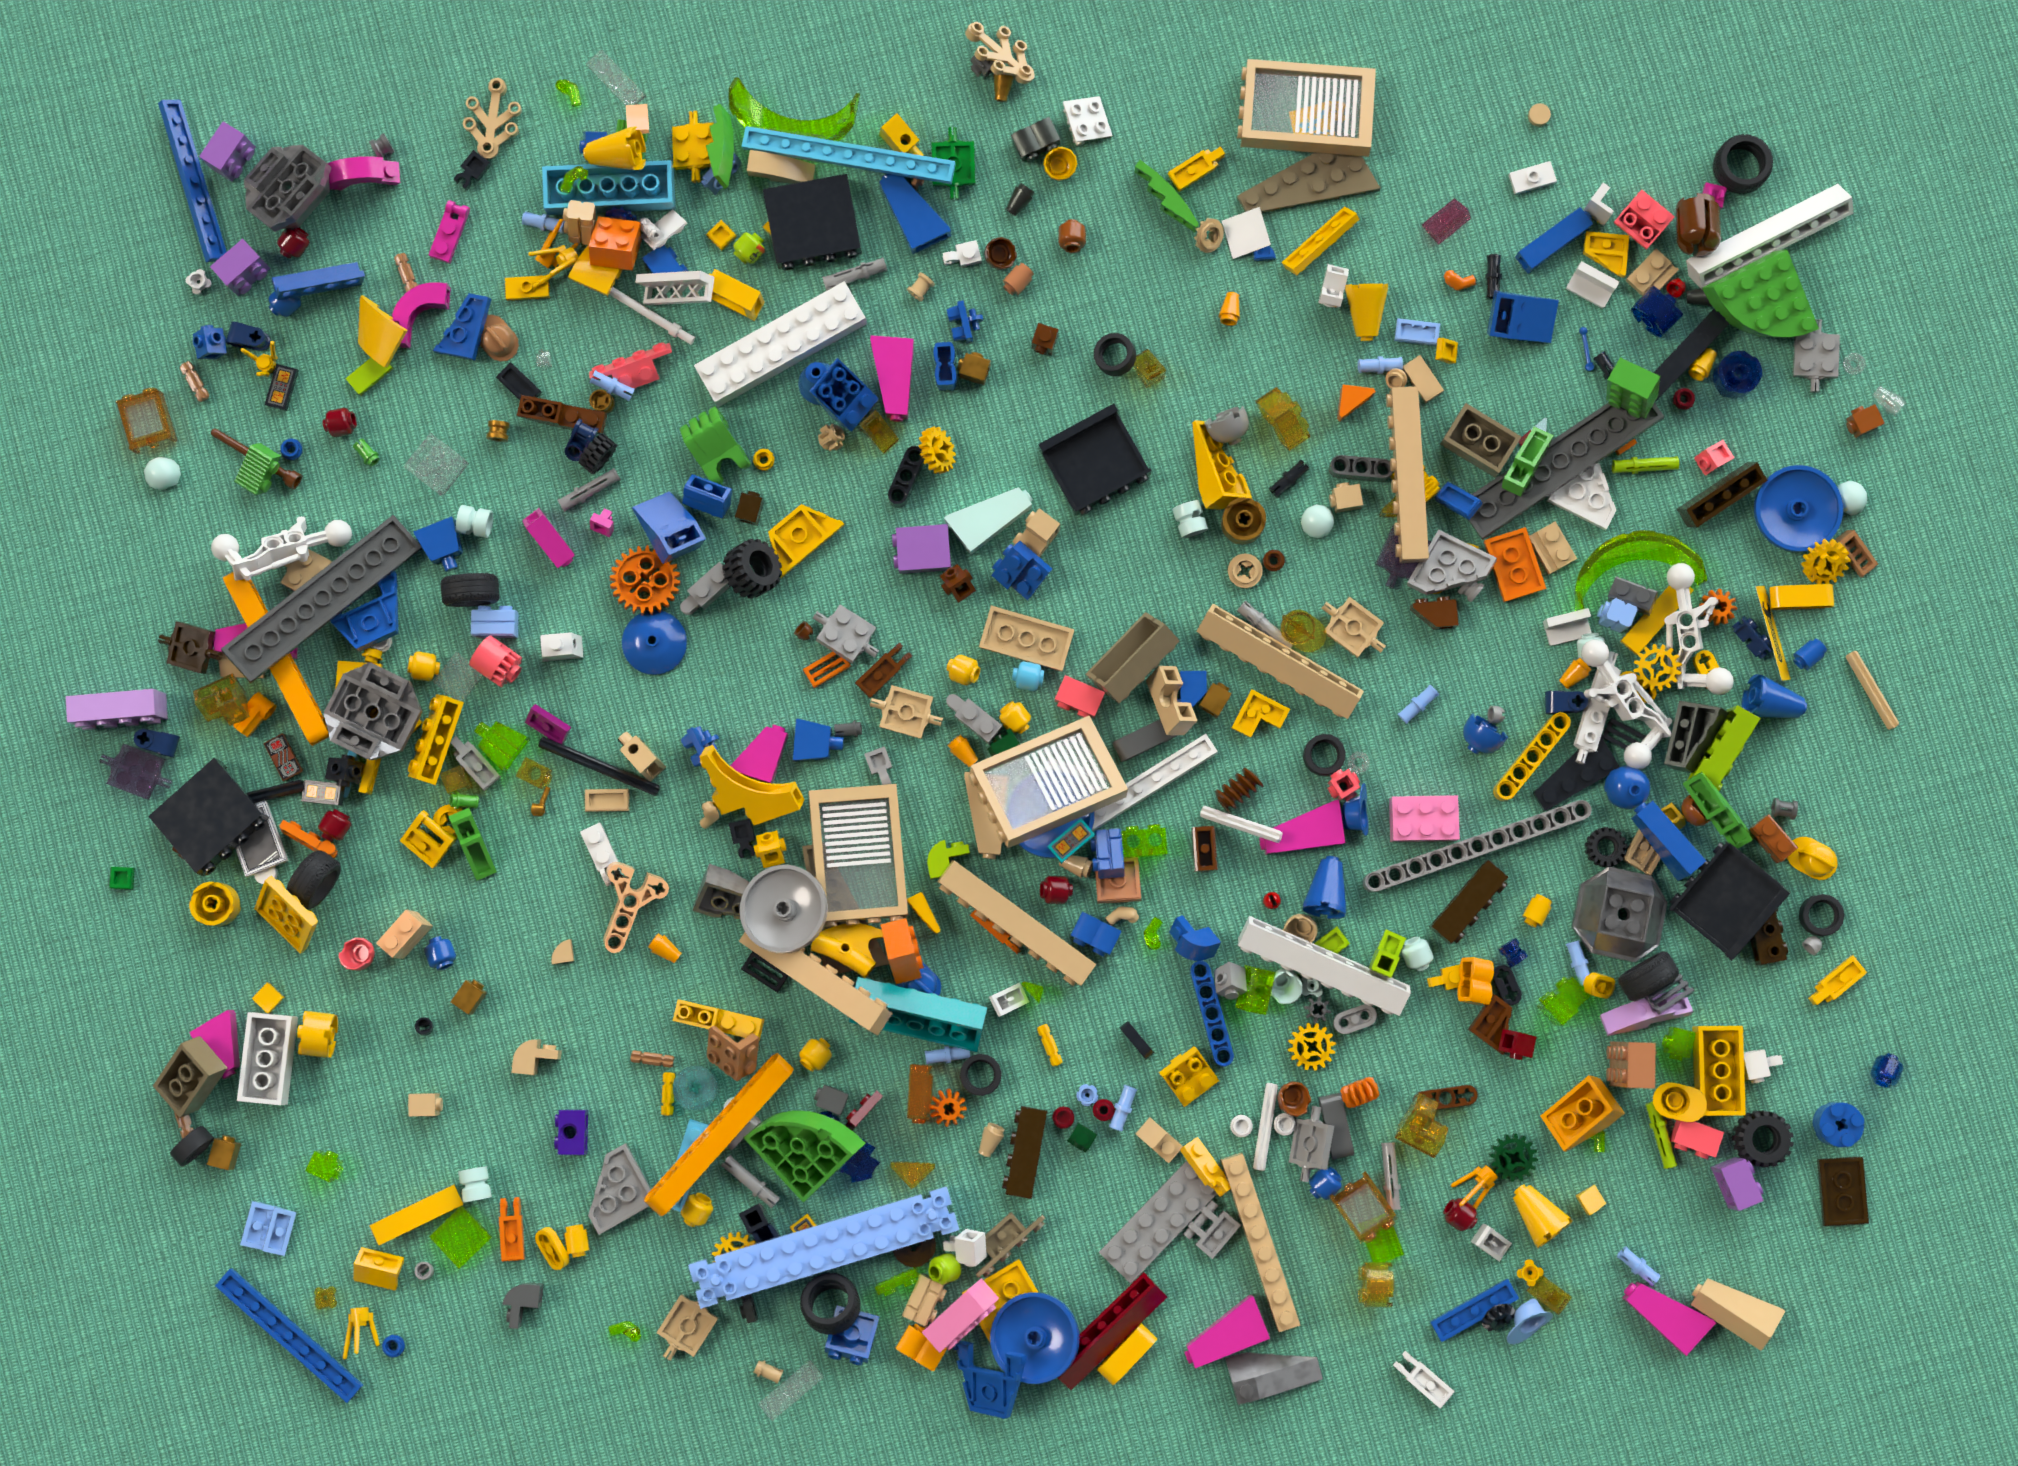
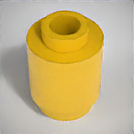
M1536 894L1535 898H1531L1522 915L1525 918L1524 922L1534 928L1537 925L1542 926L1552 908L1550 906L1552 901L1540 894Z
M583 1224L566 1227L564 1235L567 1253L572 1254L573 1258L585 1256V1251L590 1249L587 1231L584 1229Z

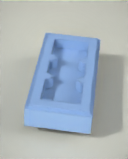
M1397 318L1394 341L1437 346L1440 324Z

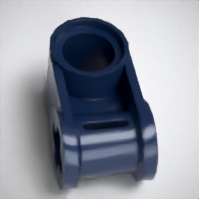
M233 321L230 324L226 343L231 346L257 351L267 350L271 342L269 335L264 333L262 329Z
M579 418L565 447L566 457L572 461H578L581 453L593 441L599 429L584 424L582 419Z
M1580 691L1545 692V714L1579 713L1588 705V698ZM1576 697L1578 701H1582V704L1576 707L1575 703H1572Z
M140 729L134 734L133 740L138 747L144 750L174 758L180 737L165 732ZM143 737H144V738L149 737V738H150L149 742H143V741H142Z

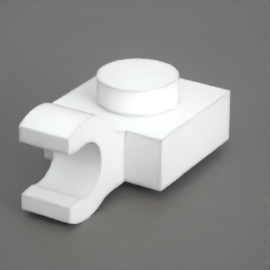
M976 240L956 245V252L943 253L944 265L959 262L962 268L982 262Z

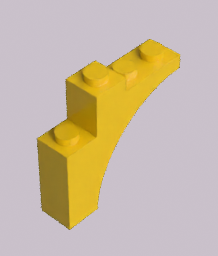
M713 745L705 747L699 757L702 767L706 769L710 776L712 786L716 787L712 795V801L721 815L744 807L746 816L751 819L753 825H757L800 810L805 800L796 782L772 784L760 782L742 775L722 759Z

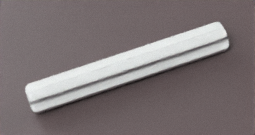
M1203 806L1200 812L1202 818L1276 843L1281 841L1283 835L1279 830L1207 806Z
M1267 1083L1265 1087L1253 1168L1264 1171L1266 1167L1278 1085L1273 1083Z

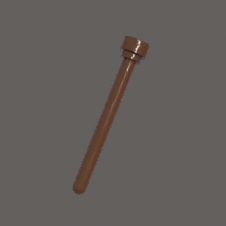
M216 428L211 430L213 437L246 456L249 450L248 447ZM279 467L275 473L283 478L282 480L285 482V485L291 489H296L302 480V475L295 470L286 471Z

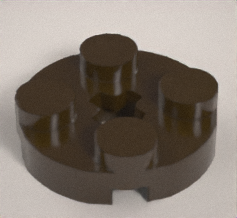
M935 1237L919 1242L920 1247H916V1251H911V1247L905 1246L892 1250L893 1254L905 1266L920 1267L927 1263L934 1255L936 1249Z

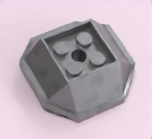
M293 145L284 148L281 146L272 147L244 178L246 209L274 232L286 228H299L329 194V174L332 167L304 145Z
M369 662L342 675L323 714L331 742L372 761L404 750L422 714V709L410 681ZM373 708L378 709V715L375 718L370 717V712Z
M1607 867L1579 885L1571 927L1590 953L1636 962L1659 946L1668 902L1652 876ZM1620 908H1623L1627 913L1625 920H1620L1617 916Z

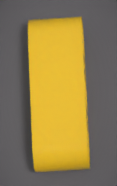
M1833 584L1784 585L1769 588L1771 610L1834 607Z
M1142 1323L1139 1324L1101 1363L1097 1371L1112 1385H1115L1148 1351L1157 1338Z

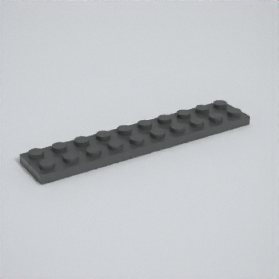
M1609 403L1605 404L1551 441L1521 497L1501 488L1508 470L1471 494L1480 499L1482 505L1468 520L1480 538L1484 540L1663 420L1664 415L1655 403L1646 418L1633 417L1628 413V410L1622 407L1618 409Z
M392 515L221 648V651L251 684L419 552L422 546L398 519Z

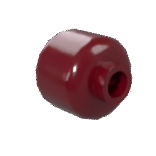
M300 227L284 229L277 240V244L281 248L279 252L289 259L292 256L296 258L301 257L310 244L308 233Z
M345 407L329 410L322 421L325 432H329L335 438L351 435L354 428L357 427L355 414Z
M335 808L333 811H326L318 825V829L323 832L321 837L332 843L334 839L338 841L343 840L351 827V822L348 820L350 817Z
M1047 876L1040 883V897L1047 904H1065L1069 897L1073 895V885L1069 884L1065 876Z
M1462 1198L1450 1200L1443 1211L1445 1221L1458 1231H1465L1468 1228L1472 1229L1478 1220L1476 1217L1477 1210L1473 1205L1466 1202L1462 1207L1459 1206V1203L1463 1200Z

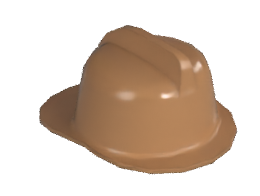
M487 315L480 346L494 360L507 361L513 358L519 347L517 336L499 316Z

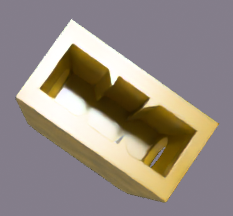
M898 113L881 127L879 136L893 151L924 156L917 148L920 141L919 138ZM901 141H907L908 145H903Z

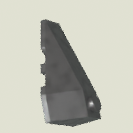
M709 864L703 876L692 911L711 917L721 918V915L734 916V919H740V902L749 881L730 870Z
M1245 1352L1225 1358L1238 1405L1263 1399L1323 1379L1317 1357Z

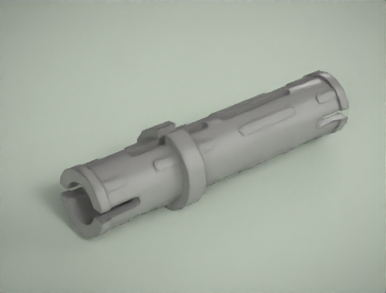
M882 257L872 262H862L859 266L822 278L826 290H829L844 281L847 284L863 278L869 279V276L888 270Z
M612 468V470L582 487H575V491L558 499V502L565 512L580 502H586L585 499L621 479L616 470Z
M1246 600L1237 609V612L1243 615L1251 623V626H1255L1261 632L1289 648L1294 645L1295 642L1284 635L1283 632L1264 617V613H1259Z
M1395 1142L1381 1143L1385 1178L1383 1190H1386L1387 1210H1400L1399 1189H1401V1184H1398ZM1388 1155H1390V1161H1391V1174H1390L1389 1156H1388ZM1391 1178H1392V1184H1393V1195H1394L1393 1198H1392V1189H1391Z
M731 1155L721 1165L751 1190L754 1197L758 1196L771 1209L780 1200V1197L766 1187L764 1181H759Z

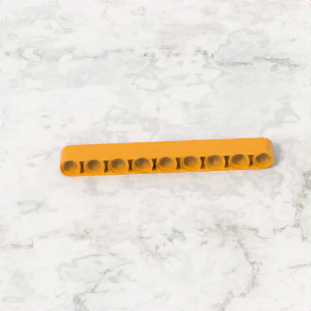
M233 572L223 577V581L247 627H250L268 613L252 580L242 579L236 581ZM289 653L271 667L270 670L306 739L314 746L329 738V731L321 710L293 657Z
M779 1053L771 1056L644 1198V1202L659 1216L665 1215L788 1079L794 1068Z

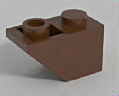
M1449 596L1438 597L1437 601L1428 602L1427 598L1417 599L1415 603L1410 605V611L1433 630L1451 629L1459 625L1456 599L1450 600Z

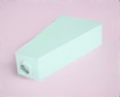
M1018 487L951 513L944 517V521L970 555H972L1032 508L1031 501L1033 499L1026 490L1022 492Z

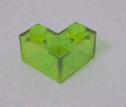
M1573 976L1562 977L1556 982L1555 986L1557 988L1554 991H1547L1539 999L1541 1003L1537 1006L1538 1009L1554 1026L1566 1024L1579 1011L1577 1008L1590 997Z

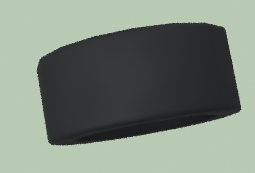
M1109 333L1096 343L1094 360L1100 370L1106 375L1113 377L1122 376L1128 373L1134 366L1136 350L1132 342L1125 335ZM1113 344H1123L1127 350L1126 358L1116 366L1107 365L1103 360L1105 350Z
M1320 734L1313 737L1306 744L1303 760L1310 772L1318 776H1328L1342 767L1346 751L1344 745L1337 737L1331 734ZM1326 742L1333 745L1336 749L1337 759L1332 766L1321 768L1313 762L1311 757L1312 750L1318 743Z
M1820 894L1811 896L1803 902L1799 910L1800 924L1805 931L1815 936L1832 935L1840 929L1844 922L1845 914L1842 905L1830 895ZM1816 903H1826L1834 911V920L1827 928H1817L1809 919V910Z
M987 1054L970 1056L960 1069L962 1085L973 1095L984 1096L991 1094L997 1089L1001 1081L1002 1072L1000 1065L993 1057ZM976 1062H985L993 1069L994 1078L987 1087L977 1088L968 1079V1070Z
M199 1126L177 1143L171 1150L170 1155L183 1167L202 1154L214 1141V1137L204 1126Z

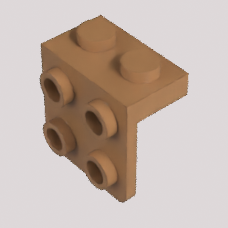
M712 1026L709 1028L707 1058L712 1064L723 1070L726 1075L739 1081L756 1070L759 1037L752 1033L736 1043L717 1027Z

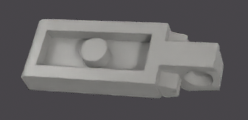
M457 736L451 740L450 743L457 750L453 753L456 760L484 791L501 778L473 744H470L468 741L463 744Z

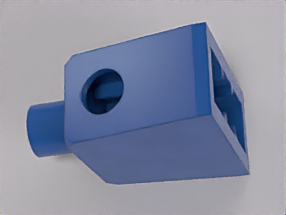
M452 516L414 531V535L433 564L442 562L446 572L458 568L454 557L463 554L460 534L456 532V520Z
M796 719L793 751L794 762L829 759L830 749L843 750L844 737H833L830 726Z

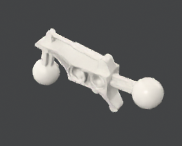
M298 517L297 523L290 530H283L279 534L261 538L262 546L254 554L243 559L238 554L239 544L237 539L229 534H221L214 538L211 544V551L218 560L229 562L233 568L236 581L242 579L251 580L253 576L260 575L271 569L274 570L297 560L301 562L307 561L309 556L308 547L327 542L332 546L342 547L351 540L352 530L346 522L333 520L328 523L324 531L305 536L306 520L304 517Z
M1677 563L1669 568L1667 582L1676 590L1679 611L1667 616L1664 622L1666 624V651L1673 648V624L1677 626L1680 645L1678 655L1680 657L1676 662L1682 663V666L1677 667V670L1681 671L1682 674H1676L1675 676L1678 680V689H1685V687H1707L1715 695H1724L1731 690L1734 683L1733 676L1727 669L1721 667L1714 668L1708 674L1686 673V664L1692 654L1703 649L1700 628L1709 625V617L1712 615L1715 605L1718 604V599L1710 597L1702 606L1692 609L1689 587L1694 582L1695 574L1689 565ZM1704 613H1706L1705 618L1703 620H1699V618ZM1685 614L1692 616L1693 621L1689 626H1685L1682 622ZM1690 635L1696 639V644L1692 648L1688 647L1685 643L1686 638ZM1667 656V665L1672 667V661Z
M1592 639L1582 647L1581 656L1587 665L1597 667L1607 684L1599 689H1587L1584 691V695L1586 698L1592 697L1599 702H1603L1607 708L1614 707L1622 721L1638 719L1648 725L1651 731L1642 742L1632 743L1624 751V761L1627 766L1639 770L1644 769L1652 760L1651 750L1662 738L1671 736V731L1668 727L1671 725L1672 719L1667 718L1653 702L1654 700L1636 680L1637 676L1634 673L1617 676L1608 662V646L1603 641ZM1617 686L1620 687V694L1617 691ZM1638 693L1643 697V699L1648 704H1650L1654 708L1655 711H1653L1644 704ZM1629 703L1632 706V711L1629 710Z

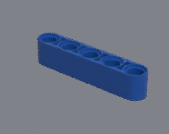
M1197 961L1190 967V976L1211 1054L1217 1065L1228 1066L1232 1063L1234 1055L1211 969L1206 962ZM1200 964L1205 967L1206 973L1203 977L1195 975L1194 968L1196 965ZM1203 986H1208L1212 990L1211 996L1207 999L1200 995V989ZM1209 1007L1217 1010V1017L1214 1020L1206 1017V1010ZM1216 1028L1223 1032V1038L1220 1041H1214L1211 1037L1212 1031ZM1226 1050L1228 1052L1229 1059L1227 1062L1221 1063L1218 1061L1217 1054L1219 1051Z

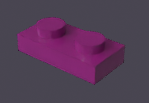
M536 704L531 707L525 721L527 725L560 744L566 741L571 726Z

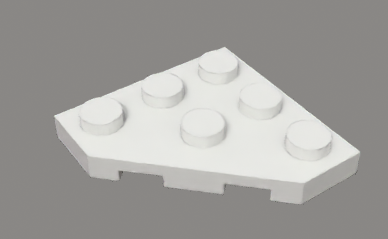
M1599 462L1552 493L1547 500L1603 530L1608 528L1616 512L1615 504L1612 502L1609 487Z

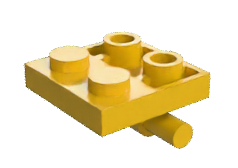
M1194 1046L1183 1055L1179 1054L1170 1061L1171 1064L1159 1072L1184 1107L1219 1082L1215 1073Z

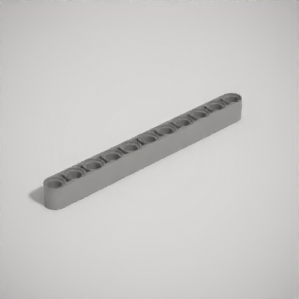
M1578 800L1367 874L1363 878V887L1368 892H1377L1588 818L1592 811L1591 806L1587 801ZM1577 805H1581L1584 808L1583 816H1578L1575 813ZM1556 812H1560L1564 816V821L1561 824L1557 823L1554 819ZM1535 819H1540L1543 822V829L1541 831L1535 829ZM1515 826H1519L1523 830L1521 838L1514 836L1513 828ZM1495 833L1500 834L1502 837L1500 845H1496L1492 840ZM1474 840L1481 843L1482 849L1480 852H1475L1472 849V842ZM1453 848L1460 849V859H1454L1451 856ZM1432 855L1440 857L1441 863L1438 867L1431 864L1430 858ZM1412 862H1417L1420 865L1418 874L1410 871V864ZM1391 869H1396L1399 872L1400 877L1397 881L1390 879L1389 872ZM1371 876L1378 878L1379 885L1377 888L1369 886L1368 880Z

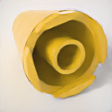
M633 126L586 144L583 150L584 158L591 165L635 171L642 170L646 163V159H642V153L646 152L642 132L635 130L637 127Z
M1388 284L1345 285L1356 337H1361V341H1374V336H1378Z
M1523 1184L1514 1191L1516 1196L1513 1197V1200L1537 1248L1549 1242L1559 1234L1562 1228H1567L1573 1222L1567 1214L1531 1185L1526 1187Z

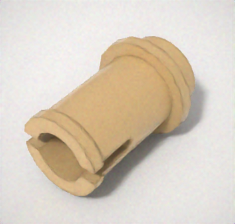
M765 1360L763 1362L758 1361L753 1373L757 1374V1377L762 1376L778 1384L783 1370L766 1364Z

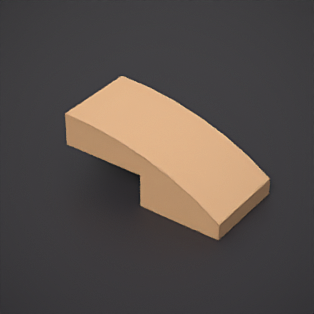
M647 104L626 105L627 128L636 126L635 130H640L642 134L649 133Z

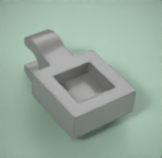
M885 746L865 753L864 755L871 774L875 775L878 773L882 785L892 784L887 770L893 767Z

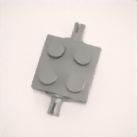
M1815 319L1819 327L1818 330L1805 335L1794 336L1793 377H1804L1811 380V393H1814V391L1815 393L1820 392V380L1825 378L1837 379L1839 372L1840 334L1821 332V319L1818 321Z
M839 605L834 614L828 618L818 611L813 616L814 620L823 625V629L817 636L816 641L851 664L864 651L874 658L880 650L869 644L871 636L876 631V627L842 605Z
M1312 1106L1310 1119L1296 1118L1289 1162L1302 1167L1300 1181L1309 1182L1311 1169L1327 1170L1334 1126L1319 1121L1322 1107Z

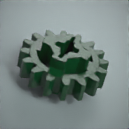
M1513 1133L1512 1138L1508 1134H1504L1503 1141L1499 1138L1496 1139L1498 1146L1491 1145V1148L1495 1151L1489 1154V1157L1494 1158V1161L1489 1164L1490 1166L1497 1167L1494 1170L1495 1174L1502 1172L1501 1179L1505 1180L1509 1176V1181L1514 1182L1515 1177L1519 1181H1523V1174L1530 1177L1531 1175L1528 1170L1536 1169L1532 1163L1538 1161V1158L1533 1157L1537 1149L1530 1148L1533 1144L1532 1141L1525 1143V1136L1522 1135L1518 1139L1516 1133ZM1509 1143H1515L1513 1144L1512 1148H1503L1505 1145ZM1524 1148H1525V1150H1526V1152H1527V1156H1528V1159H1527V1160L1524 1158V1155H1523V1150H1524ZM1505 1153L1515 1154V1156H1516L1519 1160H1521V1162H1519V1161H1512V1162H1511V1158H1509V1156L1506 1155ZM1499 1155L1503 1158V1167L1500 1164ZM1515 1167H1524L1518 1172H1512Z

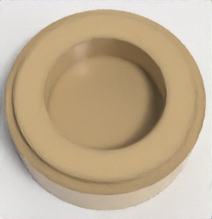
M1541 103L1533 105L1528 113V119L1534 126L1545 125L1551 116L1550 109Z

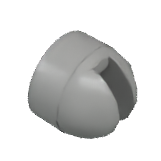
M1490 706L1487 715L1489 723H1501L1505 719L1502 716L1505 710L1499 706Z
M1811 936L1806 938L1802 946L1811 955H1816L1822 948V941L1817 936Z
M420 1262L415 1267V1275L418 1279L428 1280L434 1275V1268L428 1262ZM429 1269V1271L424 1276L421 1275Z

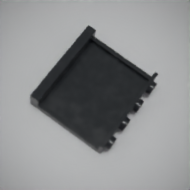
M847 174L763 189L778 269L792 270L797 265L808 267L815 265L819 261L830 263L840 257L851 259L857 257L858 254H862Z
M1115 404L1102 409L1038 444L1041 455L1075 516L1079 513L1081 515L1089 513L1093 510L1092 506L1098 503L1103 505L1112 499L1111 496L1119 493V495L1126 493L1131 489L1130 486L1136 482L1138 485L1150 479L1149 475L1152 472L1151 468L1147 467L1119 417Z
M216 758L207 763L148 816L193 871L203 877L214 872L216 866L222 860L228 859L233 854L232 851L245 844L249 840V836L253 832L262 829L270 818L257 807L229 774L225 764Z
M1727 841L1725 844L1720 842L1713 850L1715 856L1710 861L1706 859V862L1698 868L1701 872L1696 878L1691 876L1684 884L1686 890L1682 894L1677 893L1671 899L1670 903L1672 906L1669 909L1706 937L1732 961L1791 892Z

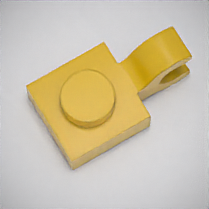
M1460 964L1441 968L1440 976L1427 978L1428 986L1433 987L1444 984L1445 990L1458 988L1461 980L1459 975Z

